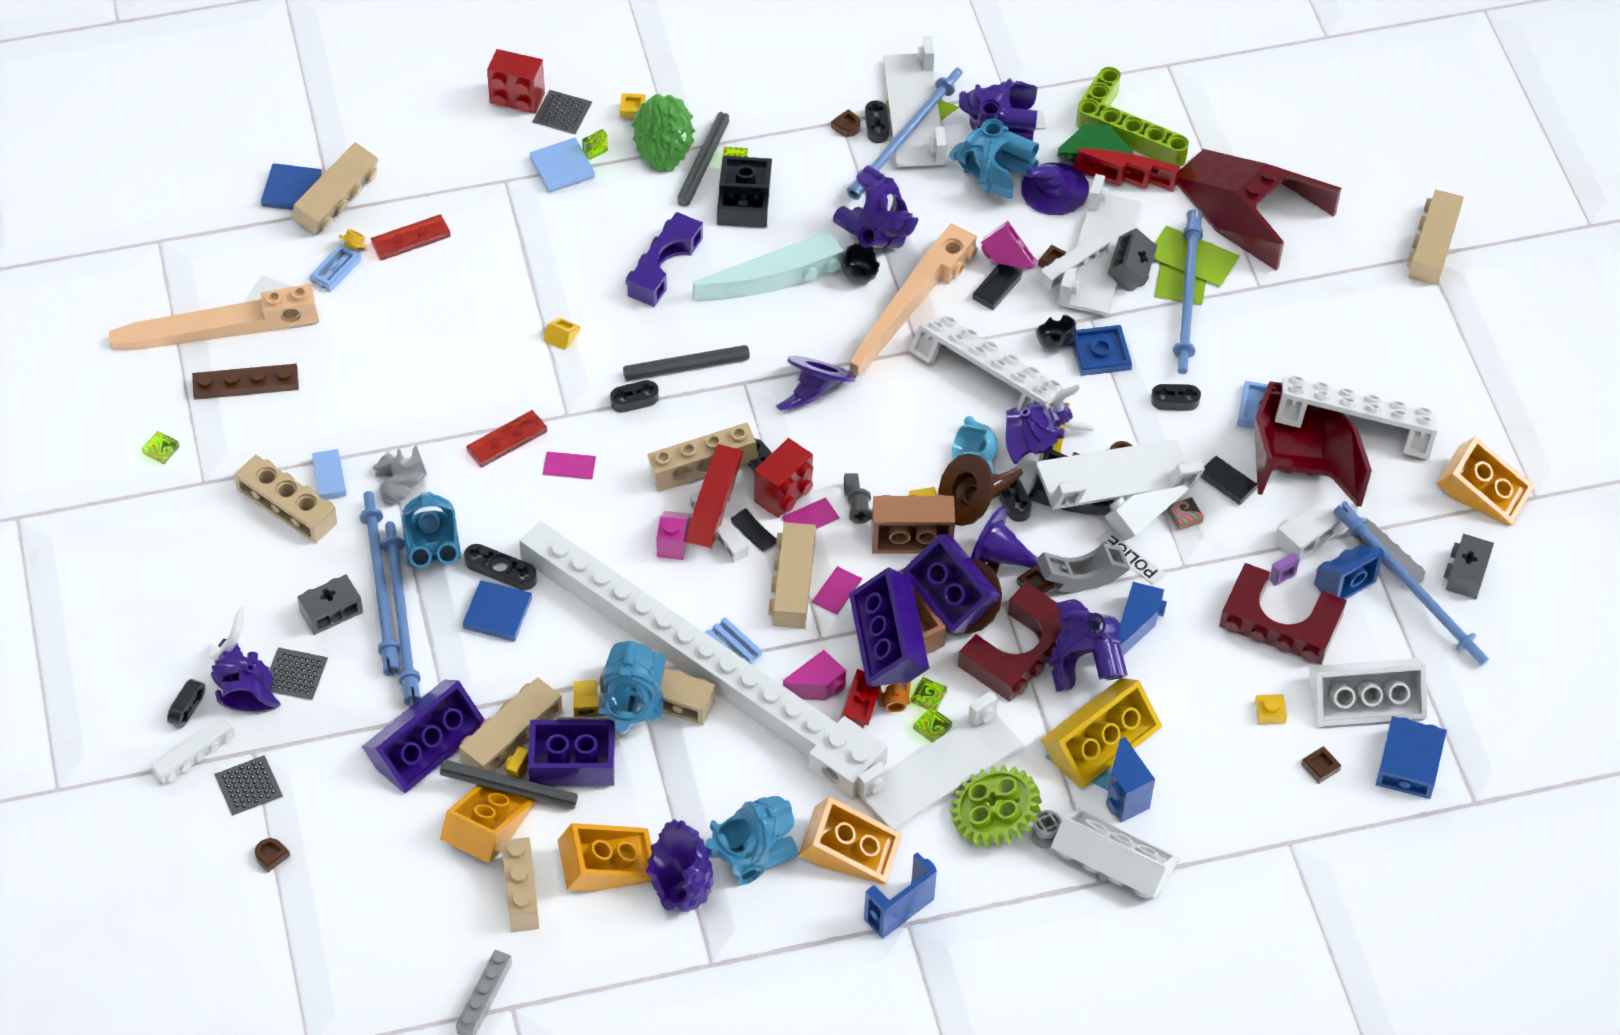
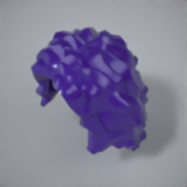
M674 819L671 822L665 823L664 828L661 830L662 832L658 834L659 839L651 845L652 853L647 860L648 867L645 872L651 877L653 888L657 891L656 894L665 910L689 912L707 902L714 884V871L709 860L708 848L705 846L704 840L699 837V832L686 825L685 821L680 820L678 822Z

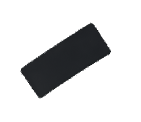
M747 508L731 518L733 524L761 551H765L776 543L777 538L767 531Z

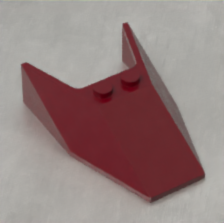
M1202 149L1180 169L1177 180L1178 187L1198 211L1202 212L1203 217L1217 233L1276 271L1280 266L1284 241L1256 207L1280 184H1283L1334 217L1337 214L1342 190L1341 187L1277 166L1207 149Z
M1269 381L1254 421L1257 494L1263 495L1271 472L1274 470H1279L1283 473H1305L1309 476L1322 475L1332 478L1356 506L1362 507L1372 469L1359 430L1344 413L1307 404L1301 428L1275 422L1276 412L1282 395V382Z

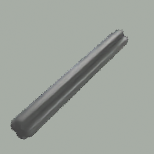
M722 111L717 113L677 196L678 204L690 205L729 124L730 115L728 113H723Z
M740 345L623 366V375L625 380L628 381L743 361L750 358V351L748 345Z
M443 760L441 764L440 775L568 809H575L578 801V794L449 760Z

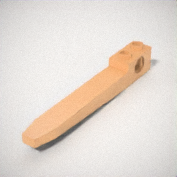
M953 223L949 224L924 254L862 341L850 361V372L859 376L875 360L940 280L950 284L955 276L959 277L968 260L972 261L977 254V235Z
M312 283L261 292V299L134 322L110 330V345L112 349L140 350L318 323V309Z

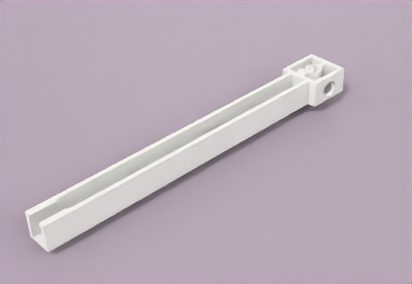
M542 520L519 540L521 560L532 564L537 571L648 646L654 652L665 654L667 661L689 676L698 679L703 678L715 684L716 695L809 758L808 770L853 801L858 795V775L880 761L884 766L887 764L888 745L845 716L836 723Z

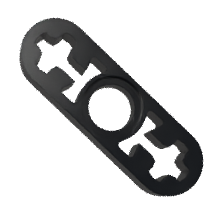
M471 544L464 551L465 565L474 572L520 590L532 589L537 583L536 568L530 563L482 544ZM497 563L508 565L504 571H496L493 568Z

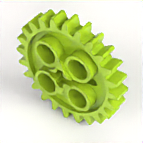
M1003 764L1000 770L996 771L994 765H992L989 773L980 769V776L978 778L973 774L970 775L972 780L970 784L967 782L961 783L964 791H955L958 799L951 800L954 809L950 810L953 817L952 822L961 837L964 836L967 843L973 841L976 847H979L984 842L986 848L989 849L992 843L996 842L998 848H1001L1002 841L1004 840L1011 845L1013 836L1022 839V830L1031 831L1028 823L1037 822L1035 814L1041 813L1038 804L1042 803V799L1039 795L1040 790L1037 784H1035L1032 776H1027L1025 770L1018 772L1016 766H1013L1008 771L1006 765Z

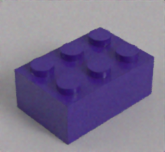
M939 535L901 571L904 575L911 578L914 588L951 633H964L1002 598L952 535Z
M530 720L529 781L546 786H615V722L612 720Z

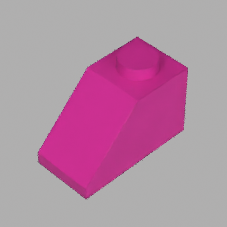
M1008 220L985 235L980 242L984 255L988 259L992 258L995 263L1025 269H1032L1037 263L1034 255Z
M664 511L662 513L656 537L657 557L684 560L685 538L690 524V513Z
M822 650L783 679V686L803 700L825 701L832 695H838L845 688L846 669L825 650Z

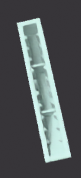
M829 230L692 281L693 299L695 301L747 297L812 281L816 277L840 269L844 251Z

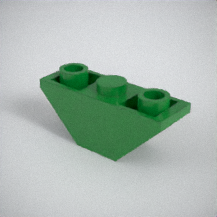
M1084 124L1057 150V156L1062 157L1064 161H1075L1079 148L1102 149L1133 154V150L1110 125Z

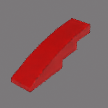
M1079 148L1074 170L1095 177V174L1103 175L1106 182L1117 186L1126 181L1147 189L1149 184H1153L1173 192L1177 185L1180 167L1130 153Z
M717 444L691 517L685 538L687 544L712 550L718 526H721L727 502H730L743 450Z

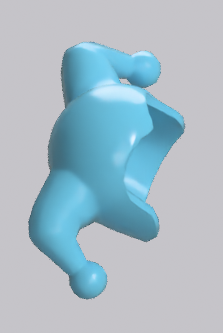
M967 416L964 419L965 425L960 426L955 435L952 445V458L955 459L957 456L967 453L982 456L989 463L994 474L992 460L995 458L998 450L997 439L989 426L975 421L972 416Z

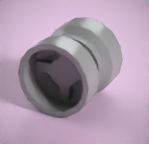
M1043 810L1035 815L1038 821L1033 823L1032 840L1038 847L1049 849L1062 820L1056 812Z

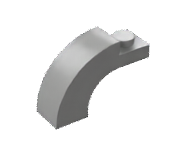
M1102 543L1095 550L1078 557L1068 558L1043 552L1037 558L1041 574L1045 580L1054 582L1057 591L1081 592L1095 589L1116 580L1130 570L1123 549L1106 543Z

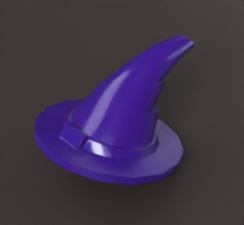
M1048 162L1028 168L1026 172L1032 178L1025 176L1021 182V195L1026 204L1035 211L1046 215H1065L1074 212L1084 205L1089 196V182L1084 173L1076 171L1074 166L1062 162Z
M795 355L788 356L787 362L801 369L797 378L800 382L794 389L793 395L775 406L780 411L800 408L826 394L837 383L842 381L855 382L856 375L844 368L820 360Z
M1004 506L999 507L984 526L970 559L980 560L983 563L1018 565L1033 568L1037 564L1039 565L1038 557L1028 550L1016 538V535L1005 526L1008 513L1007 508Z

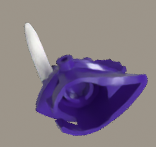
M1080 384L1060 390L1054 396L1053 405L1049 409H1047L1046 405L1028 404L1018 412L1017 407L1006 411V448L1013 464L1019 463L1029 453L1037 455L1053 449L1054 445L1058 443L1057 439L1065 438L1064 429L1058 428L1061 425L1075 431H1095V428L1086 422L1072 420L1073 413L1068 403L1063 404L1064 399L1076 394L1080 390Z
M241 606L235 614L228 638H223L218 644L219 649L217 650L216 645L213 643L208 644L209 658L215 663L211 667L213 671L211 672V677L215 684L223 690V695L221 690L217 689L215 691L216 700L221 706L245 712L271 711L277 709L281 703L270 690V687L274 684L269 667L262 660H258L257 652H248L247 657H245L238 646L239 643H237L241 635L244 619V607Z

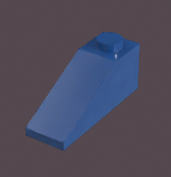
M1132 582L1120 622L1121 630L1118 635L1123 656L1156 626L1158 616L1164 617L1167 607V601L1163 600L1165 589Z

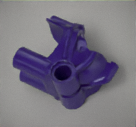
M1011 78L987 88H981L979 84H976L975 89L969 91V93H966V91L959 93V107L962 111L969 114V124L973 131L980 128L983 122L988 119H998L1004 126L1008 127L1010 132L1033 141L1037 122V110L1028 109L1035 104L1038 87L1022 81L1013 82Z
M867 165L863 172L856 176L858 184L866 192L864 207L858 206L851 210L846 206H841L834 213L833 222L854 235L862 247L900 248L905 243L906 237L914 232L919 218L913 217V213L908 212L906 203L901 197L899 187L894 178L885 177L884 174ZM892 194L893 202L888 211L887 195Z
M1075 599L1058 602L1057 609H1060L1061 613L1058 619L1062 625V630L1057 636L1055 649L1051 656L1046 659L1049 666L1053 667L1051 672L1056 693L1073 689L1076 682V662L1081 656L1092 652L1099 680L1106 679V681L1127 677L1128 673L1119 641L1120 637L1118 636L1121 630L1119 621L1110 615L1096 612L1090 613L1088 608Z

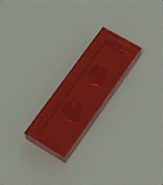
M439 214L371 237L370 240L379 260L383 261L451 237V232L442 215Z
M532 409L466 445V449L479 467L483 468L545 434L547 426Z

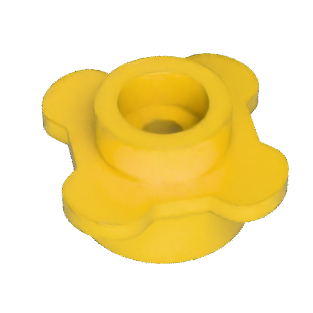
M347 229L345 235H339V238L345 240L343 244L352 250L357 251L359 247L367 248V245L364 244L366 237L355 230Z

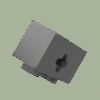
M1138 228L1119 236L1107 274L1128 292L1137 287L1144 286L1149 279V272L1155 259L1154 255L1157 245Z
M1463 533L1460 543L1454 542L1450 555L1451 558H1454L1453 564H1447L1443 578L1448 579L1445 590L1477 599L1494 542Z
M347 574L333 578L327 583L314 589H308L303 594L297 596L299 611L314 635L363 613L361 596Z

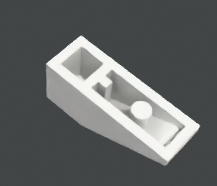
M1185 485L1135 494L1126 499L1121 496L1110 505L1112 510L1104 517L1121 539L1126 541L1141 532L1182 496L1188 488Z
M1349 504V506L1357 513L1358 506H1356L1355 504ZM1336 507L1301 513L1290 520L1286 519L1277 527L1275 544L1287 555L1295 553L1300 559L1299 562H1301L1348 527L1333 513Z

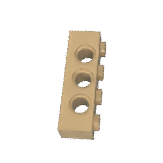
M748 422L647 453L650 473L657 491H664L704 478L717 444L743 450L740 466L750 463L751 460L758 459L756 440Z
M255 454L234 473L236 488L239 492L315 544L338 523L336 507L328 499L323 500L317 496L309 486L301 485L288 472L283 473L269 459L264 460Z

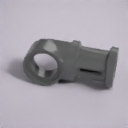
M844 473V496L847 497L848 502L851 504L849 519L857 524L866 523L872 519V510L869 508L871 493L864 488H860L858 473Z

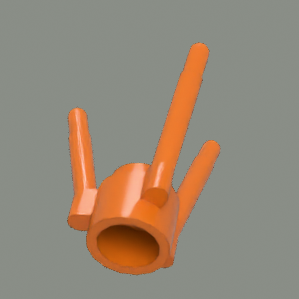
M911 681L905 683L904 689L900 684H890L886 687L884 693L880 687L878 694L880 707H885L888 712L904 711L907 705H910Z

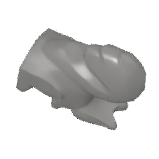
M417 446L413 447L412 456L404 457L402 451L398 449L395 458L392 454L386 453L373 466V470L377 471L375 473L376 477L392 474L391 477L384 480L380 487V495L388 503H398L406 499V496L410 493L409 489L427 475Z

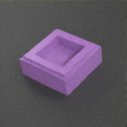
M1295 553L1272 564L1269 580L1274 586L1296 576L1300 559Z

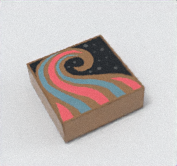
M1192 497L1172 503L1167 508L1168 513L1179 530L1203 522L1204 516Z

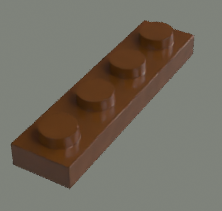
M297 363L192 373L194 400L299 390Z

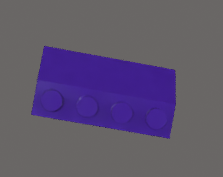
M888 567L849 593L866 684L868 686L910 682L930 669L910 577Z
M444 679L366 742L362 749L382 775L400 791L407 793L442 764L443 760L448 759L459 750L463 739L469 735L472 736L485 719L459 680Z

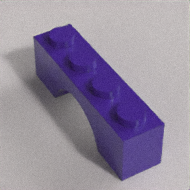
M677 211L671 219L666 220L660 235L654 237L650 249L646 254L643 253L635 270L630 271L626 277L625 284L627 285L628 297L655 308L667 291L666 273L660 268L661 265L672 257L680 255L691 256L703 240V222Z

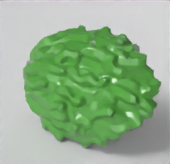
M655 94L642 103L641 108L634 113L635 118L631 124L634 127V137L632 139L636 143V150L641 154V158L649 163L651 168L661 172L665 169L673 171L675 166H678L679 162L685 159V153L689 152V148L694 142L692 135L696 130L691 122L693 114L686 108L682 99L672 95L662 96L661 94Z

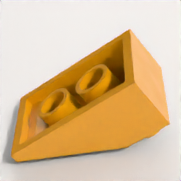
M1476 436L1457 447L1436 482L1441 489L1456 501L1509 526L1513 524L1535 487Z
M477 785L446 811L440 840L475 856L479 860L490 863L502 852L501 840L513 837L534 807L536 800Z
M829 796L814 807L798 855L822 868L884 885L887 882L902 834Z
M571 823L557 839L566 888L569 891L594 892L651 882V877L645 872L648 867L647 860L652 853L648 828Z

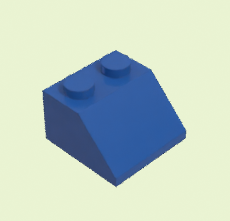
M1358 545L1351 550L1346 549L1330 562L1325 561L1319 565L1316 570L1314 585L1320 592L1324 591L1346 600L1376 583L1384 551L1380 547Z
M1126 737L1121 738L1119 741L1106 799L1108 810L1112 815L1116 814L1122 823L1150 809L1155 785L1154 776Z

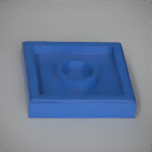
M272 163L261 198V205L264 207L293 210L294 204L322 176V170Z
M1121 325L1076 330V336L1072 345L1081 376L1132 369V362Z
M480 580L463 620V629L515 641L532 601V593Z

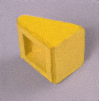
M559 317L547 324L544 341L565 350L580 332L581 327Z

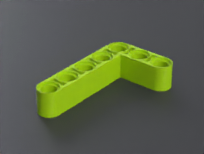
M1115 67L1102 68L1078 103L1077 127L1080 129L1084 124L1110 125L1133 151L1178 167L1183 166L1187 161L1189 148L1187 137L1112 107L1111 104L1119 93L1121 73Z

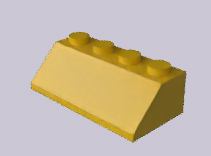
M1120 678L1040 740L1051 761L1079 788H1084L1114 764L1121 738L1126 737L1134 749L1163 726L1140 681Z

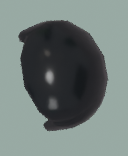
M857 243L848 246L841 262V268L846 278L854 283L861 284L876 278L880 267V262H877L876 251L873 248L862 247Z
M1062 315V318L1058 321L1049 317L1044 324L1038 326L1036 337L1040 345L1046 349L1064 350L1075 339L1076 322L1074 318L1068 315Z

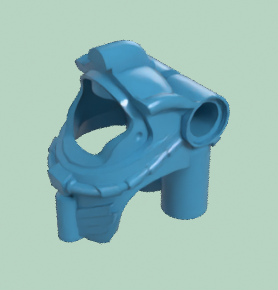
M988 119L983 122L980 128L969 133L964 142L955 145L949 153V157L952 161H958L964 169V173L971 172L974 175L975 180L980 183V190L985 194L992 192L993 195L1012 199L1013 179L1006 170L1009 169L1032 178L1027 174L1026 170L1039 164V160L1035 159L1039 150V143L1010 132L1008 127L1004 126L998 119Z
M431 491L422 492L409 501L402 511V528L407 565L424 568L430 563L442 562L443 564H452L457 559H461L456 513L453 504L448 499L431 493ZM424 507H438L442 510H429L414 514L418 509Z
M635 641L614 644L606 661L604 673H602L605 695L603 708L598 710V714L600 716L607 715L612 721L616 722L615 728L621 734L629 733L631 725L645 720L652 723L660 720L663 711L664 699L663 693L660 691L666 655L652 652L648 646Z
M780 796L762 797L753 802H744L733 816L721 824H717L715 820H712L709 826L712 831V838H708L705 844L708 848L709 857L721 858L729 864L740 884L751 883L759 878L765 869L797 858L798 850L793 838L787 836L780 839L794 827L795 820L790 801L784 800Z

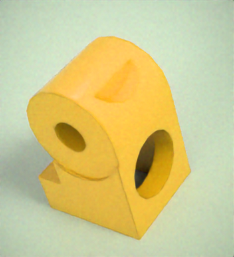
M596 680L574 681V717H599ZM580 710H594L590 714H582Z

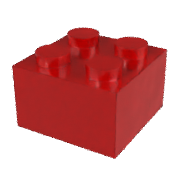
M496 48L487 68L489 103L536 114L545 95L543 59Z
M788 437L754 470V502L777 518L785 512H789L794 507L796 501L802 495H807L813 487V453Z

